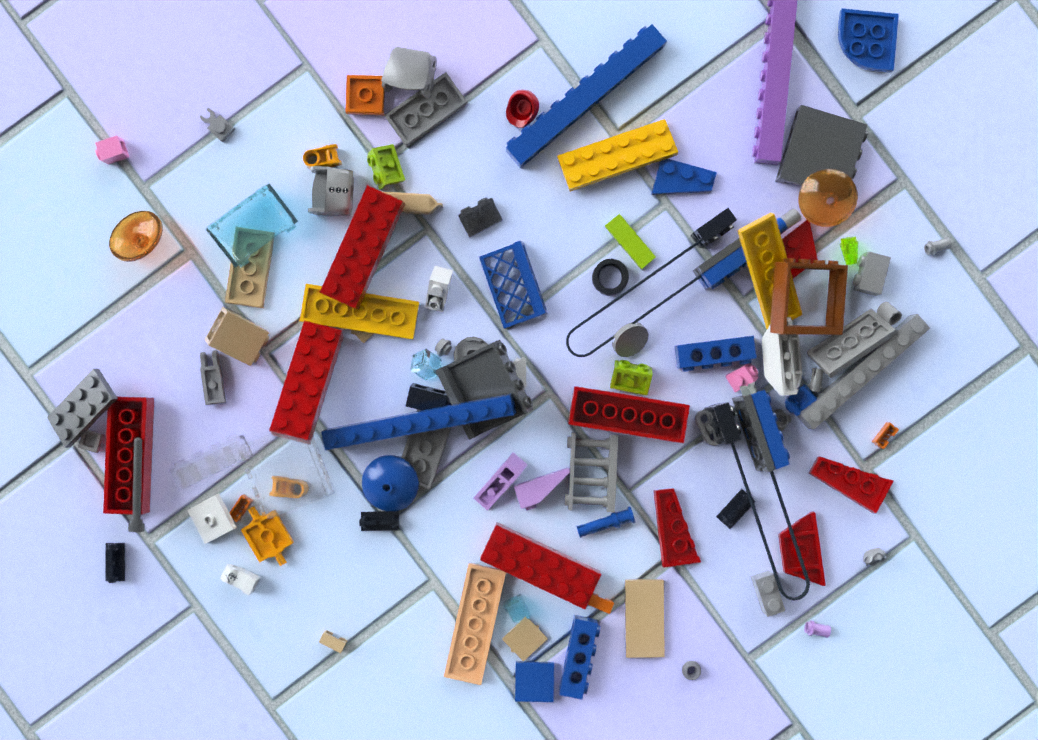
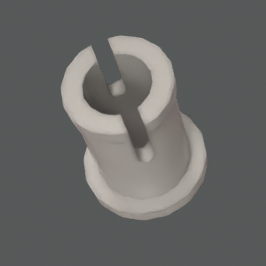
M946 237L934 242L928 241L924 245V250L927 255L933 256L937 252L951 249L952 246L948 245L952 244L950 239Z
M812 368L811 381L807 386L812 392L820 393L821 389H823L824 371L820 368Z

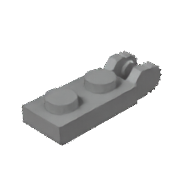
M218 350L212 351L213 366H208L206 352L200 353V372L205 405L226 403Z

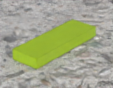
M620 214L604 226L640 270L656 258Z

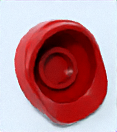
M521 89L515 91L510 96L506 108V118L510 124L517 128H524L536 118L539 111V101L536 95L529 90Z

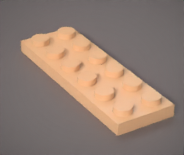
M468 564L444 677L477 685L482 684L506 572L479 564Z

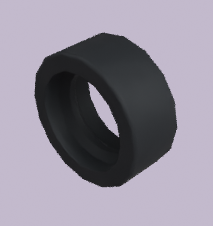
M613 258L599 262L592 274V282L595 289L607 296L622 292L629 280V273L625 264ZM607 266L616 267L621 273V282L615 288H606L599 281L601 270Z

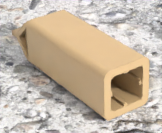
M384 192L405 203L402 214L431 215L439 207H443V204L438 203L430 194Z

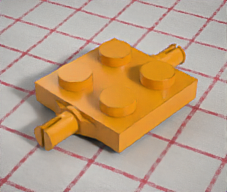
M255 506L248 509L253 520L249 525L240 530L259 563L272 557L276 558L280 566L287 563L281 552L293 544L294 541L277 511L273 510L268 514L260 516Z

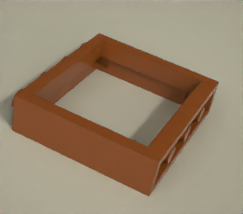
M783 258V262H775L770 333L843 335L848 265H838V261L828 260V264H825L826 260H813L812 264L810 263L811 259H799L798 263H795L796 259ZM791 269L829 270L825 326L787 325Z

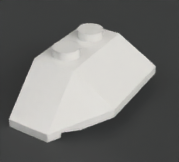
M787 317V325H793L791 317ZM769 326L761 339L764 377L780 396L797 394V388L803 375L799 334L770 333Z

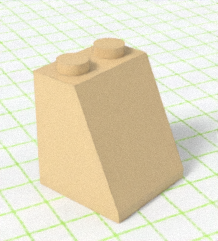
M222 306L204 340L208 346L251 366L252 363H256L259 359V351L262 346L267 344L270 336H268L269 332L266 329Z

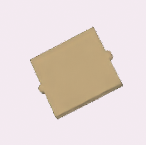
M527 616L502 638L511 648V652H514L523 662L548 639L539 629V626L535 625Z

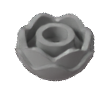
M881 548L870 549L863 555V562L866 566H874L877 562H885V559H887L886 552Z

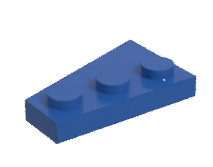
M671 159L662 160L659 163L651 195L711 192L717 172Z

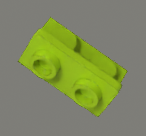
M394 144L371 149L367 154V163L372 168L373 180L379 190L385 186L405 181Z
M615 360L610 388L647 396L653 376L652 367L643 363L633 364L627 360Z

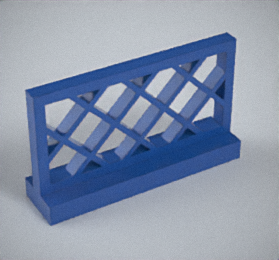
M523 241L514 242L509 246L479 256L504 329L548 314ZM512 249L514 258L512 263H509L502 258L506 251ZM490 257L498 259L494 270L487 267L485 259ZM501 261L510 265L506 275L497 272ZM513 267L520 270L521 275L518 281L508 277ZM495 273L504 277L500 288L493 285L492 279ZM507 279L516 283L512 293L503 290ZM519 285L527 290L524 299L515 295ZM501 291L510 295L507 305L499 302L498 298ZM513 297L523 301L519 311L509 307ZM525 303L532 306L534 314L526 316L521 313ZM507 310L517 313L514 321L509 323L505 319Z

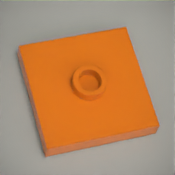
M347 75L346 114L384 115L385 90L382 87V76Z

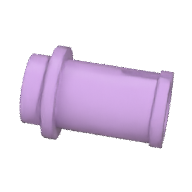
M811 620L805 623L804 631L809 636L818 635L828 638L831 634V627L829 625L817 624Z

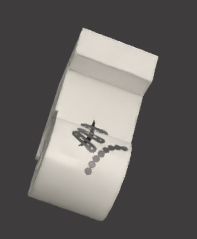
M227 563L220 577L223 582L242 590V593L248 596L254 592L261 578L242 567Z

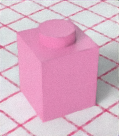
M117 135L95 143L97 158L108 165L129 158L124 139Z

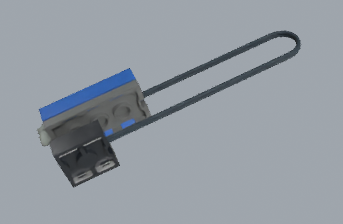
M752 382L748 386H740L742 395L734 397L732 400L755 470L770 472L806 580L805 590L798 597H790L782 589L734 442L741 440V429L735 422L734 408L729 402H723L704 407V409L712 413L713 418L707 413L706 417L711 427L714 428L712 435L717 444H731L779 591L787 599L793 601L800 600L809 592L810 581L773 470L790 465V455L788 450L784 448L782 442L784 437L782 432L778 430L776 424L777 416L771 409L769 394L765 390L757 391L755 382Z

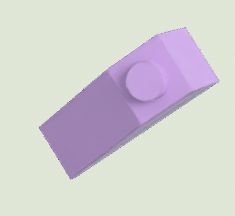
M512 453L473 499L488 511L520 476L527 464L515 453Z
M567 467L514 485L521 509L525 508L527 511L536 508V504L540 503L570 473L569 468Z

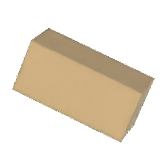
M325 630L319 643L342 653L348 640L342 637L338 639L332 636V632Z

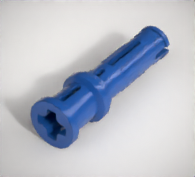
M629 506L626 510L617 513H610V516L576 526L580 538L612 527L618 529L621 525L630 522L636 523L631 507Z

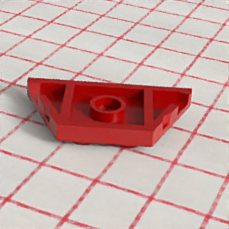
M807 219L782 238L787 258L796 259L795 263H798L799 259H811L810 263L812 264L813 260H818L809 219ZM791 269L792 278L794 279L805 269Z
M811 511L791 526L809 581L826 586L816 513ZM787 527L778 534L783 572L805 580Z

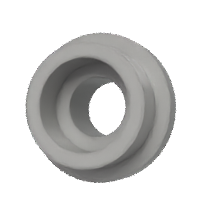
M442 338L436 344L434 350L439 357L449 354L452 349L451 341Z
M687 661L682 666V674L688 680H696L701 675V667L696 661ZM690 667L695 668L693 673L688 672Z

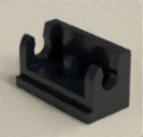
M412 383L405 406L418 410L443 407L447 404L448 396L444 390Z

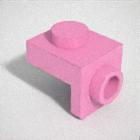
M751 363L745 364L725 376L734 392L739 391L740 386H748V384L755 382L759 378L757 368L751 365Z

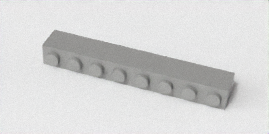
M919 314L909 315L895 328L898 334L856 361L818 394L815 402L801 411L797 417L807 429L814 430L930 329Z

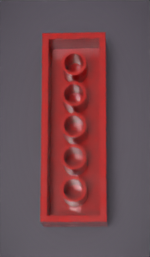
M366 186L319 293L355 309L360 308L405 206L402 200L371 186Z
M304 320L269 428L272 435L308 445L311 444L344 338L342 330Z
M574 386L567 424L684 443L690 405Z
M117 396L118 399L107 409L103 514L133 515L134 439L140 437L142 439L141 515L150 512L154 398Z
M496 522L480 556L481 561L584 610L602 575L600 570Z

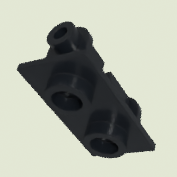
M741 488L716 516L729 529L751 508L747 493Z
M399 511L361 512V519H359L361 531L400 530Z
M105 543V581H108V583L125 581V543Z

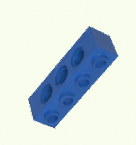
M754 335L674 346L677 369L682 368L683 372L693 371L694 366H702V369L713 368V364L718 363L721 364V367L732 366L733 361H739L740 364L751 363V359L757 358ZM733 346L739 351L736 357H733L730 353V349ZM713 349H717L720 353L717 360L711 356ZM694 351L699 352L701 355V359L698 362L692 359Z
M574 615L559 686V695L582 700L583 694H587L589 683L586 682L587 675H591L593 666L590 660L591 656H595L597 647L594 641L595 637H599L600 626L597 619ZM586 634L589 636V640L581 642L579 637ZM582 653L585 655V659L577 661L575 656ZM578 672L581 674V678L573 680L571 675Z

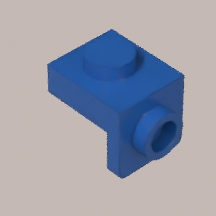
M804 383L798 388L797 394L788 395L784 403L788 412L794 413L797 417L802 410L815 402L817 397Z

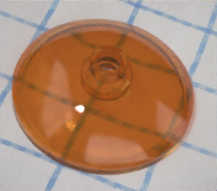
M824 169L810 175L802 184L798 195V204L803 216L812 224L821 227L836 226L847 220L854 212L858 201V192L854 181L847 174L836 169ZM833 198V202L828 204L827 199Z
M137 211L127 215L115 226L109 239L111 253L117 259L125 262H132L146 257L157 247L163 232L161 220L150 211Z

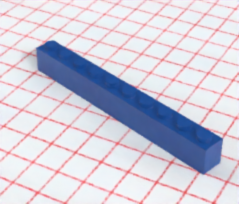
M653 24L649 27L644 26L641 28L636 38L633 40L631 38L623 44V49L619 52L617 50L608 57L609 60L605 64L600 63L593 70L594 73L591 76L586 75L583 77L578 87L575 89L573 87L565 93V98L561 101L556 100L546 114L542 112L535 119L536 122L533 125L528 124L521 130L522 134L517 138L514 136L506 143V152L520 169L665 47L667 40Z
M513 393L328 428L321 431L325 450L510 416L514 415L517 411Z

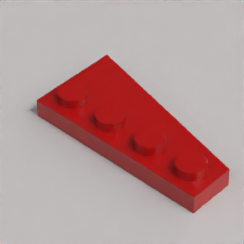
M820 456L816 458L808 474L873 514L878 512L894 480L885 479L854 467L851 468Z
M674 488L653 490L662 567L700 563V557L695 550L694 541L691 539L688 531L689 528L684 520Z

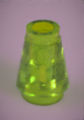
M856 236L841 238L839 245L846 265L857 264L859 241H857Z

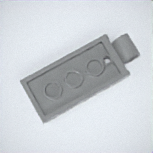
M883 302L879 305L877 313L873 309H869L844 326L843 335L829 336L808 350L807 355L832 378L898 334V331L891 325L900 321L902 313L889 302Z

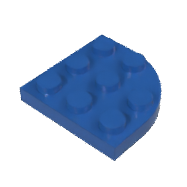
M842 8L839 13L838 40L845 56L853 64L866 70L894 71L899 14Z

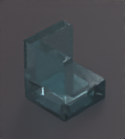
M426 348L413 354L410 370L425 381H428L438 376L435 370L441 368L442 359Z
M521 593L503 602L506 612L509 613L514 623L525 616L527 619L531 618V613Z

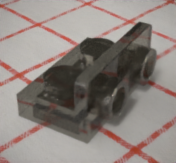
M485 197L477 202L478 205L472 208L468 206L460 211L461 214L458 217L469 238L503 221L493 198L488 199Z

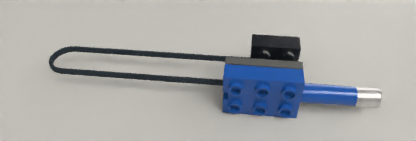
M729 207L690 235L695 241L693 245L575 326L566 337L568 351L576 357H587L613 340L614 335L586 354H577L569 346V337L576 329L696 245L701 247L704 244L707 247L718 239V234L723 236L734 228L733 223L737 219ZM792 208L776 219L780 234L801 221V215L795 208ZM740 238L694 269L695 279L632 323L635 324L697 280L700 281L705 289L709 287L714 289L725 282V276L730 278L741 270L739 266L742 265L743 268L747 266Z

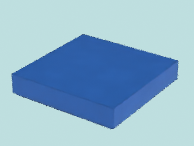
M516 661L515 702H554V662Z

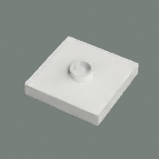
M219 493L187 510L204 544L237 528Z

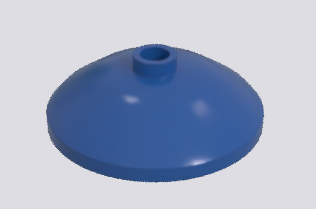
M384 455L374 459L366 467L362 476V489L367 500L376 508L383 511H400L408 507L417 496L419 480L415 469L408 461L399 456ZM384 485H389L390 490L385 489Z

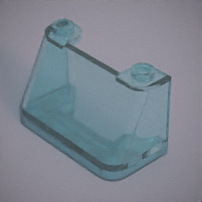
M267 183L208 225L205 231L235 268L237 266L242 268L250 262L248 258L251 254L284 231L289 233L295 229V224L298 220L271 184Z

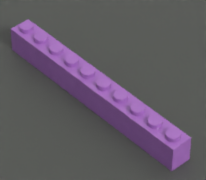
M768 0L767 6L770 7V13H767L765 22L768 25V32H765L763 41L766 44V51H763L762 54L764 70H761L760 73L762 89H759L758 92L760 108H757L756 111L758 127L756 126L754 130V138H756V145L752 149V157H755L754 163L777 165L781 162L798 0Z

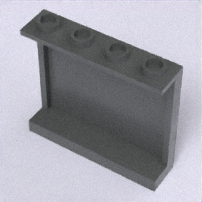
M800 105L796 109L775 182L781 184L784 182L792 183L838 197V201H842L850 195L852 189L850 182L851 179H854L857 172L855 165L860 160L863 152L861 145L867 138L868 131H866L868 124Z
M500 339L435 370L452 405L513 393L517 412L510 416L463 424L462 427L469 440L534 410L532 400L526 395L524 390V383L518 378L515 372L516 367L509 359L507 348L504 343H501Z

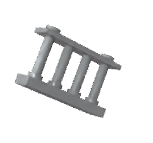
M571 432V437L567 436V448H570L569 492L565 494L564 505L568 506L569 511H573V504L603 505V507H606L607 512L615 513L618 435L609 434V438L605 440L576 439V433ZM575 446L605 448V450H608V457H605V459L575 458ZM574 466L604 467V469H608L607 477H574ZM574 485L604 486V488H607V495L603 496V498L573 496Z

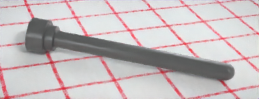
M140 437L134 439L133 515L130 523H128V532L145 531V523L141 519L142 439Z

